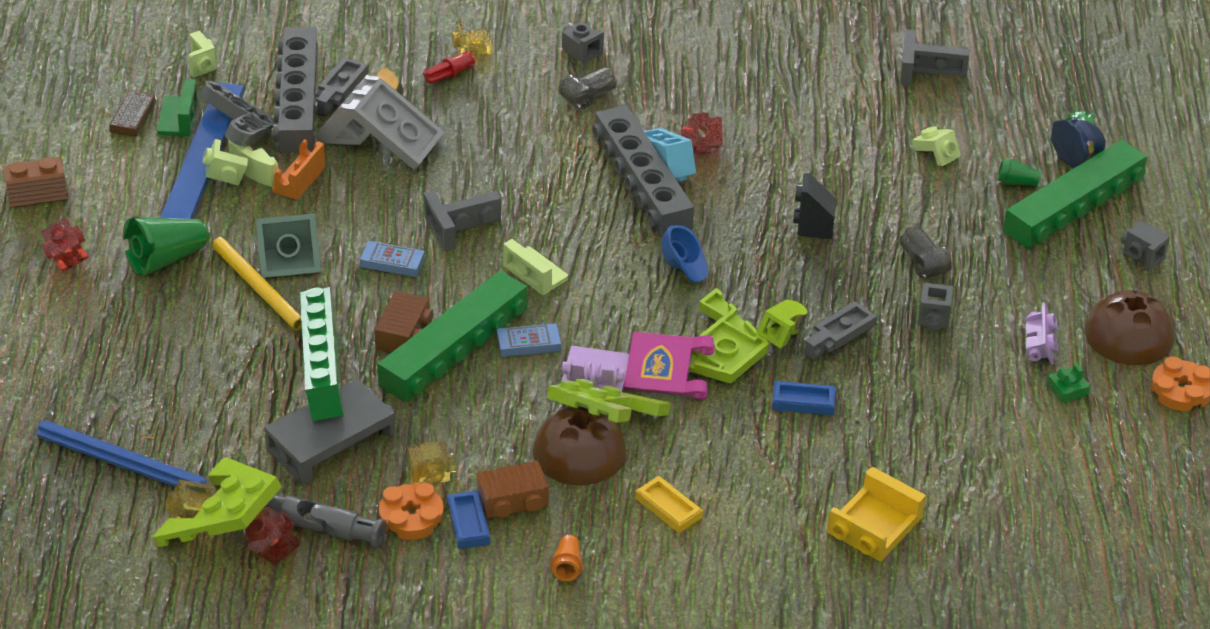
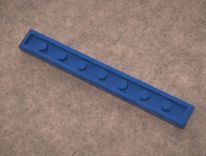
M217 82L240 98H243L244 85ZM209 103L160 218L194 219L210 179L206 177V165L202 164L205 150L212 147L215 139L221 140L220 151L222 150L226 140L225 132L231 121L234 120Z

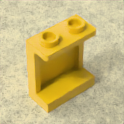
M872 466L865 473L863 488L841 510L833 507L829 511L827 533L881 562L923 518L926 495Z

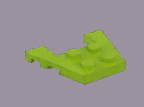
M715 288L699 301V311L717 321L700 335L713 337L715 349L712 355H703L692 351L689 372L731 384L769 352V342L756 333V328L748 320L744 321L737 314L738 309L732 303L728 304L723 299V293L719 289Z
M575 379V382L562 380L561 384L549 385L547 398L574 408H578V406L588 408V413L600 416V413L608 415V420L617 423L630 421L632 410L659 417L669 415L671 407L669 402L624 393L619 388L610 386L596 387L593 386L594 382L585 379Z
M223 457L207 475L212 485L221 486L215 495L204 501L202 504L203 508L194 518H168L152 538L158 547L168 546L169 539L179 537L181 542L191 541L201 532L207 531L209 536L246 529L282 488L276 476Z

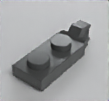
M343 57L319 85L316 99L317 113L327 116L333 110L335 104H342L369 73V65Z
M854 301L814 326V331L805 340L803 354L810 359L821 356L825 350L832 352L877 325L878 317Z

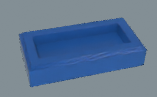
M774 381L772 410L834 415L836 386Z
M479 491L447 495V506L458 549L490 545V534Z

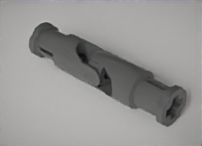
M275 495L257 515V517L266 515L278 518L284 524L316 532H325L331 536L353 541L355 538L370 542L372 547L376 548L381 545L386 529L385 519L380 518L376 521L360 517L358 512L329 507L322 503L292 495H287L286 497ZM311 513V520H307L303 516Z

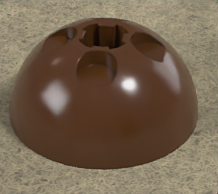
M1123 290L1106 296L1094 306L1085 324V336L1090 346L1103 357L1121 364L1146 365L1155 363L1167 356L1174 344V325L1169 312L1156 298L1140 291Z
M578 406V408L564 407L552 413L539 427L533 443L534 460L539 461L544 474L561 483L591 485L602 482L615 475L625 462L626 443L620 427L616 422L608 420V415L600 413V416L588 413L589 409Z

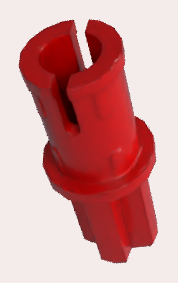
M465 51L453 58H444L442 63L424 70L425 82L427 84H434L448 77L453 79L458 73L475 67V58L470 51Z

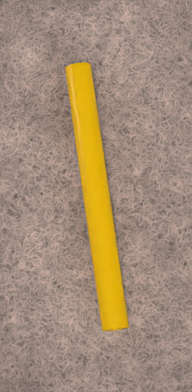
M219 237L215 239L212 248L293 330L298 331L302 329L301 315L224 238Z

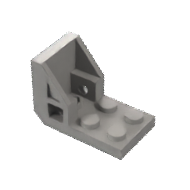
M365 76L315 137L325 144L360 145L371 133L415 170L443 135L444 131L381 77Z

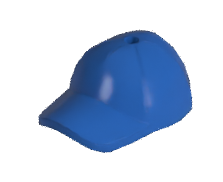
M683 225L669 226L661 240V251L666 263L674 269H682L691 283L701 282L707 277L709 270L699 240L689 228Z

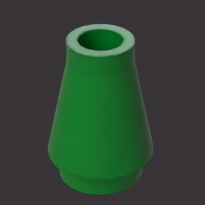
M1013 158L1009 160L1002 159L997 181L1003 182V185L1037 187L1041 171L1035 170Z

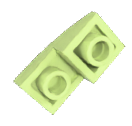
M228 140L230 154L248 158L244 175L261 184L273 187L274 174L279 169L275 158L270 157L263 148L253 151L249 145L243 147Z

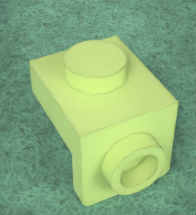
M200 31L189 34L191 53L188 55L190 75L195 78L216 70V53L213 42L207 39Z
M929 127L921 131L922 135L912 140L915 151H933L938 166H944L961 155L954 130Z
M215 139L212 147L206 148L202 164L206 165V177L239 186L247 168L248 158L220 151L221 140Z

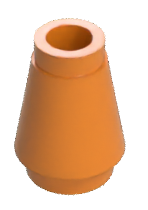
M566 535L561 538L550 563L554 576L565 582L575 580L583 570L580 543L578 538L573 535Z

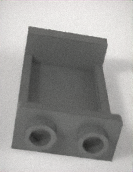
M359 379L341 387L344 416L312 421L309 405H306L264 427L266 450L300 484L304 485L313 480L312 466L373 433L382 430L388 437L395 434L396 414L390 405H385L376 396L373 389L366 387Z

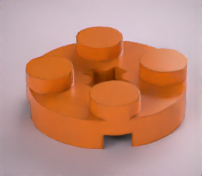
M1168 357L1153 372L1151 381L1152 393L1155 391L1158 395V401L1174 410L1191 411L1192 406L1200 404V408L1210 402V368L1181 360L1178 357ZM1178 384H1185V386L1180 387Z
M423 482L388 487L384 490L383 498L379 504V519H385V530L389 533V528L391 531L396 532L398 538L405 540L422 539L434 533V527L438 524L441 525L443 522V501L430 483ZM414 509L416 511L415 514H409L406 510Z

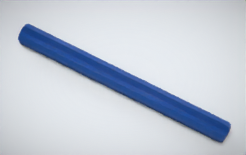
M49 421L40 422L36 434L41 439L195 495L203 494L205 491L207 480L204 477Z

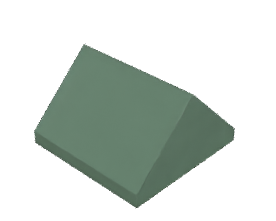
M315 213L255 219L260 271L263 278L321 272Z

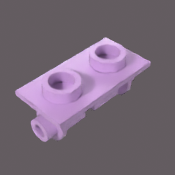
M1045 302L1042 303V312H1031L1026 317V355L1031 361H1039L1041 358L1048 357L1050 364L1054 365V352L1058 351V344L1053 331H1057L1058 326L1054 313L1049 314Z

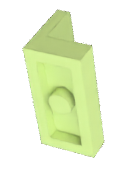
M513 239L503 244V266L540 294L545 295L568 280L566 272L533 248H524Z

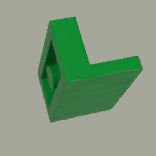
M185 79L182 96L164 97L157 127L158 135L191 136L198 104L196 80Z

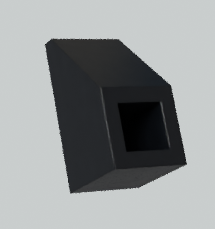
M804 173L803 184H797L795 201L801 202L800 207L795 206L793 223L798 224L797 236L832 239L836 198L810 173Z

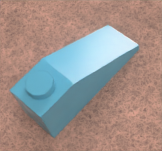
M661 127L644 131L677 182L687 179V175L696 173L692 141Z

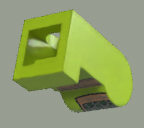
M784 300L765 311L756 333L781 349L786 346L791 335L799 332L807 315V309L796 301Z

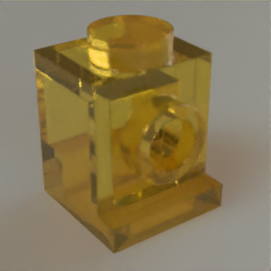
M446 441L408 446V469L412 484L450 481V472H456V461L454 453H448Z

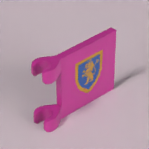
M633 332L624 390L677 394L700 400L706 399L708 393L706 382L704 380L687 381L692 351L703 355H712L715 349L713 337L707 335L686 337Z

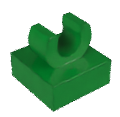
M1074 363L1071 368L1064 369L1062 367L1059 368L1058 372L1048 375L1047 385L1062 403L1087 396L1090 391V385L1083 378L1084 372L1077 363Z

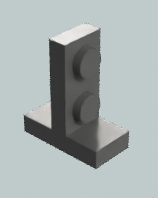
M906 30L900 84L911 85L912 72L958 77L967 76L970 49L915 44L916 31Z
M435 191L424 193V216L444 251L455 249V232L500 221L501 197L496 191L442 205Z

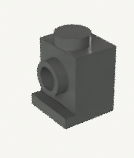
M583 21L576 25L570 23L562 31V49L582 64H585L603 54L604 31L601 29L596 31Z
M1140 221L1132 228H1127L1121 237V243L1125 245L1123 253L1145 265L1144 270L1149 272L1166 258L1170 236Z
M923 283L918 325L924 326L929 331H938L941 328L948 329L953 286ZM928 296L945 298V301L930 300Z

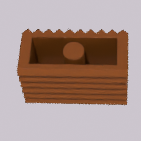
M46 157L39 161L34 160L27 163L19 161L3 166L9 207L68 199L64 169L60 157L56 159Z
M394 290L379 322H377V326H375V348L377 350H387L391 353L420 332L425 326L429 325L433 319V309H430V298Z
M537 460L533 463L529 461L525 464L523 462L521 465L504 466L502 469L498 467L496 470L492 468L490 471L485 470L484 472L479 471L477 473V491H479L486 518H504L511 513L527 510L535 512L542 507L549 506V487Z

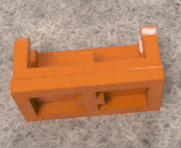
M303 140L299 146L300 155L284 173H282L281 169H278L274 174L272 192L298 200L325 168L324 143L317 141L314 144L313 151L310 152L307 148V140Z

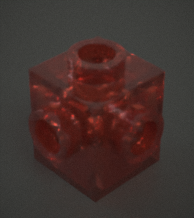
M693 113L692 118H688L685 121V125L681 126V136L692 141L694 154L711 153V148L723 146L722 117H709V113ZM698 130H702L705 136H700Z
M67 218L55 222L48 228L40 231L45 240V243L41 244L43 251L49 260L54 258L62 272L89 259L82 244L87 241L78 225L73 227Z
M268 506L244 529L248 536L246 542L249 548L255 554L274 565H277L300 546L292 530L294 524L290 517L283 511L278 513Z

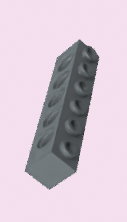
M284 27L283 38H278L279 55H277V69L281 72H276V86L281 89H275L276 106L274 107V121L279 124H273L274 141H279L280 152H300L299 146L306 139L308 142L307 148L312 152L314 148L318 57L317 27Z
M624 105L595 112V124L592 125L593 136L596 141H600L606 157L611 158L616 173L618 175L621 174L625 180L627 190L636 197L637 205L646 213L650 226L655 227L660 237L663 236L664 232L671 225H683L690 230L693 229L694 206L628 106Z

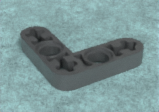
M206 81L200 92V97L234 119L229 124L225 137L236 145L246 147L267 137L273 128V124H275V121L270 116L216 82Z

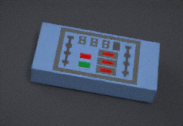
M368 241L360 258V267L417 277L425 259V251Z
M557 323L499 328L497 330V341L501 357L561 352V341Z

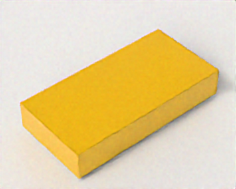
M657 476L635 491V499L678 533H681L703 517V510L660 476Z

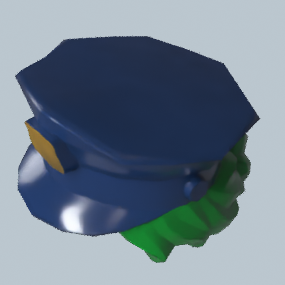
M1074 110L1063 120L1053 122L1052 144L1059 158L1073 169L1105 149V137L1102 131L1094 125L1095 115L1093 113L1087 114L1085 110Z

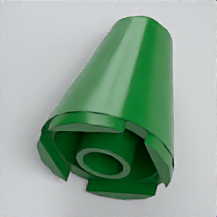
M130 218L127 219L123 229V240L128 239L129 249H124L125 254L136 274L150 275L204 248L209 240V230L199 219Z

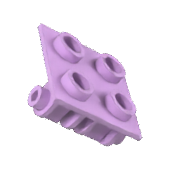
M571 346L567 362L562 364V380L575 382V379H585L594 382L593 386L603 388V386L621 389L622 392L629 354Z

